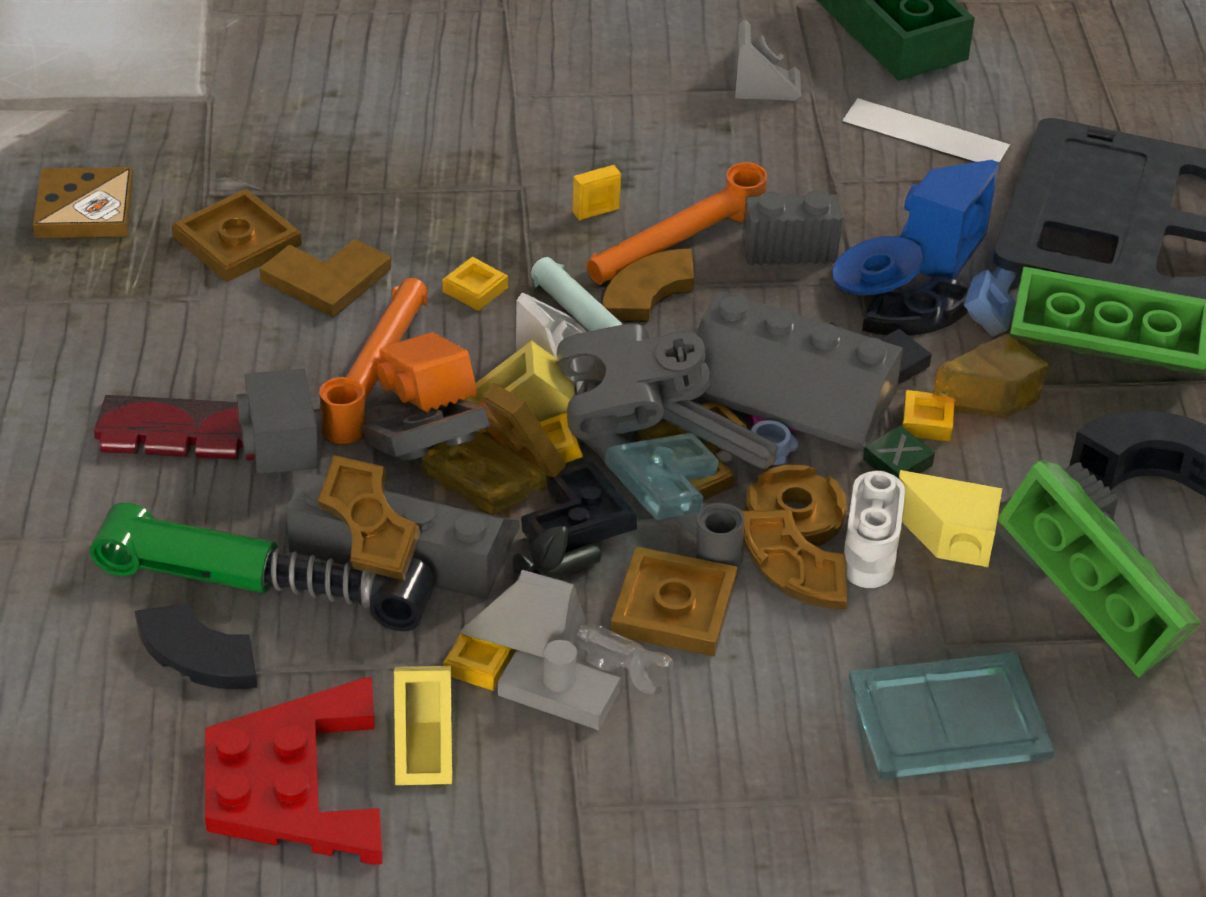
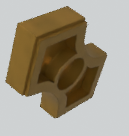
M334 455L317 500L320 510L327 511L338 517L351 531L353 541L350 561L354 569L405 580L420 536L419 526L415 522L399 516L387 503L384 495V484L387 475L384 466Z

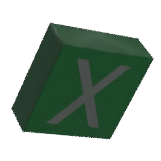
M898 426L866 445L863 460L877 471L887 472L899 479L900 470L921 473L931 467L934 462L935 452L904 428Z

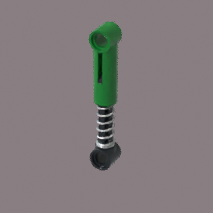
M125 502L115 504L109 509L90 545L89 551L92 561L100 569L115 576H130L140 569L263 594L269 591L273 583L276 590L280 591L288 586L291 587L296 595L304 590H308L313 598L324 593L327 594L332 602L339 597H344L349 605L359 600V604L363 605L364 608L369 607L371 615L379 624L394 631L405 632L415 629L420 624L436 580L434 572L430 567L413 557L405 580H400L367 571L351 569L350 562L346 563L345 567L333 565L332 558L327 561V564L316 562L314 555L310 556L309 560L299 559L296 551L292 553L291 557L280 555V550L274 541L155 519L143 507Z

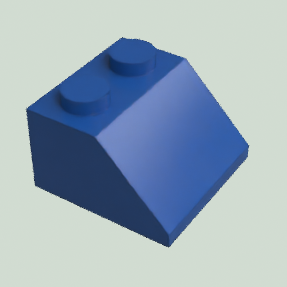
M986 160L930 169L919 185L913 184L904 205V209L909 211V218L902 229L900 237L911 239L921 247L924 262L919 273L930 277L939 275L954 280L960 274L987 235L999 162Z

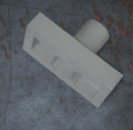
M554 640L545 646L544 657L516 650L498 680V696L599 730L620 693L621 678L577 663L576 647L566 640Z

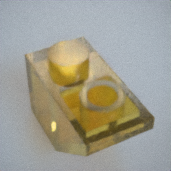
M1005 334L988 343H982L976 349L955 359L947 360L939 366L935 374V386L932 395L937 400L935 408L943 410L944 402L954 403V412L1006 419L1039 402L1049 364L1009 334Z

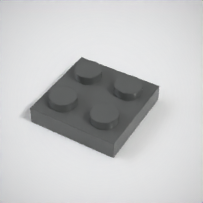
M458 399L456 404L449 402L447 407L440 405L438 410L431 407L428 413L416 407L361 425L367 445L381 450L385 454H390L394 457L399 456L401 461L423 457L429 453V446L444 441L449 446L469 442L476 438L475 431L490 427L485 407L468 401L464 402L461 399Z

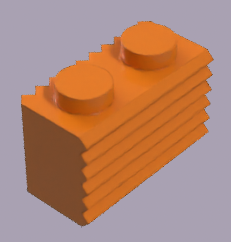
M430 332L381 347L379 350L382 363L377 364V374L384 391L396 393L403 403L410 402L428 413L431 407L438 410L440 405L447 407L449 402L456 404L458 399L465 402L468 396L474 399L477 394L470 355L467 349L460 348L459 345L453 344L452 341L449 342L448 339L442 338L441 335L438 336V334Z

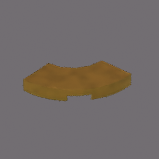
M692 249L658 252L629 264L609 283L604 294L603 306L619 321H649L652 308L661 299L675 293L693 291Z
M791 509L741 511L744 515L743 542L754 565L771 584L787 595L807 604L830 609H847L845 554L827 552L807 542L795 526Z

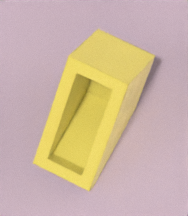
M531 340L475 383L477 394L474 399L468 396L465 401L478 404L483 399L482 395L495 383L524 400L538 422L567 412L568 403L575 396L574 382L562 373L554 356ZM481 429V430H478V431H475V432H486V431H485V429Z
M900 470L899 480L905 488L902 523L936 558L988 567L996 531L1002 488Z
M451 666L395 667V785L452 784Z

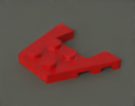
M372 677L361 678L206 727V832L272 845H278L280 839L311 845L312 853L333 856L335 850L358 854L360 855V862L383 864L380 808L320 812L318 796L316 735L328 732L375 730Z

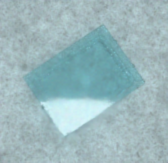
M1016 652L849 671L848 679L881 779L1050 759L1054 756L1055 751L1045 728V723L1042 720Z

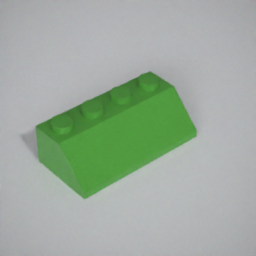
M1023 267L1009 339L1026 342L1031 345H1042L1074 351L1079 354H1091L1118 359L1128 363L1134 362L1200 375L1206 369V299Z
M1039 461L1031 467L997 518L998 521L1139 678L1179 649L1202 622L1192 612L1189 604L1179 597L1160 577L1152 563L1141 556L1121 534L1115 522L1102 513L1085 494L1082 486L1072 479L1059 464Z

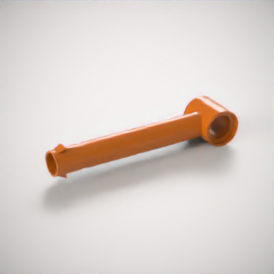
M742 162L731 166L726 173L725 189L622 241L617 246H613L599 254L595 252L586 261V268L591 279L597 284L612 280L622 269L634 261L654 253L663 252L728 217L734 221L744 223L745 198L760 197V195L766 193L767 173L765 169L751 162Z
M406 278L401 285L392 289L391 303L386 308L346 377L330 379L320 387L321 433L328 441L336 444H349L358 441L364 436L361 425L366 424L365 401L379 379L377 364L382 363L379 350L381 347L400 342L421 305L427 306L428 290L422 281L416 278Z

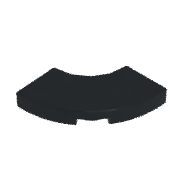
M934 275L926 285L918 289L906 292L888 291L876 294L864 317L862 331L888 335L900 329L908 336L943 329L954 324L968 313L964 303L971 284Z
M189 603L135 611L136 625L141 641L150 655L163 667L169 665L173 669L190 676L191 682L200 685L224 689L257 688V676L249 634H225L209 629L195 618Z

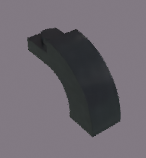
M1139 410L1106 415L1093 420L1077 431L1069 466L1080 462L1083 469L1087 468L1089 474H1094L1097 481L1102 480L1104 487L1109 486L1110 491L1121 482L1130 478L1158 476L1177 481L1206 497V424L1181 415L1159 411Z

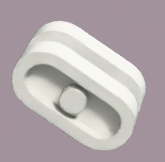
M884 471L864 473L855 480L853 485L844 548L846 578L851 583L864 588L881 587L887 584L894 574L905 488L897 477Z

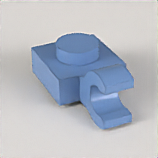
M997 267L994 273L984 269L974 276L964 303L970 317L976 323L981 324L992 338L1008 330L1016 305V301L1008 293L1016 274Z

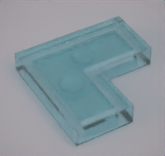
M686 433L608 447L604 463L656 520L697 513L701 510L704 497L688 480L716 475L719 460L693 433Z

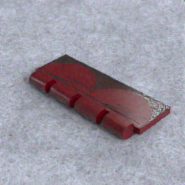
M105 395L94 429V439L100 440V451L106 453L137 454L140 442H145L146 455L187 457L190 449L189 445H196L197 458L237 460L239 447L243 448L237 402ZM246 454V460L254 461V455Z

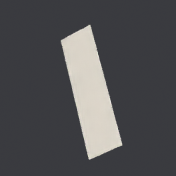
M857 98L842 120L974 162L986 160L1000 162L1010 144L859 98Z

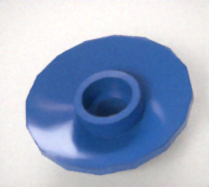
M881 236L865 240L847 249L837 258L832 268L834 283L843 292L854 295H876L892 291L908 283L919 273L924 262L921 247L913 240L900 236Z

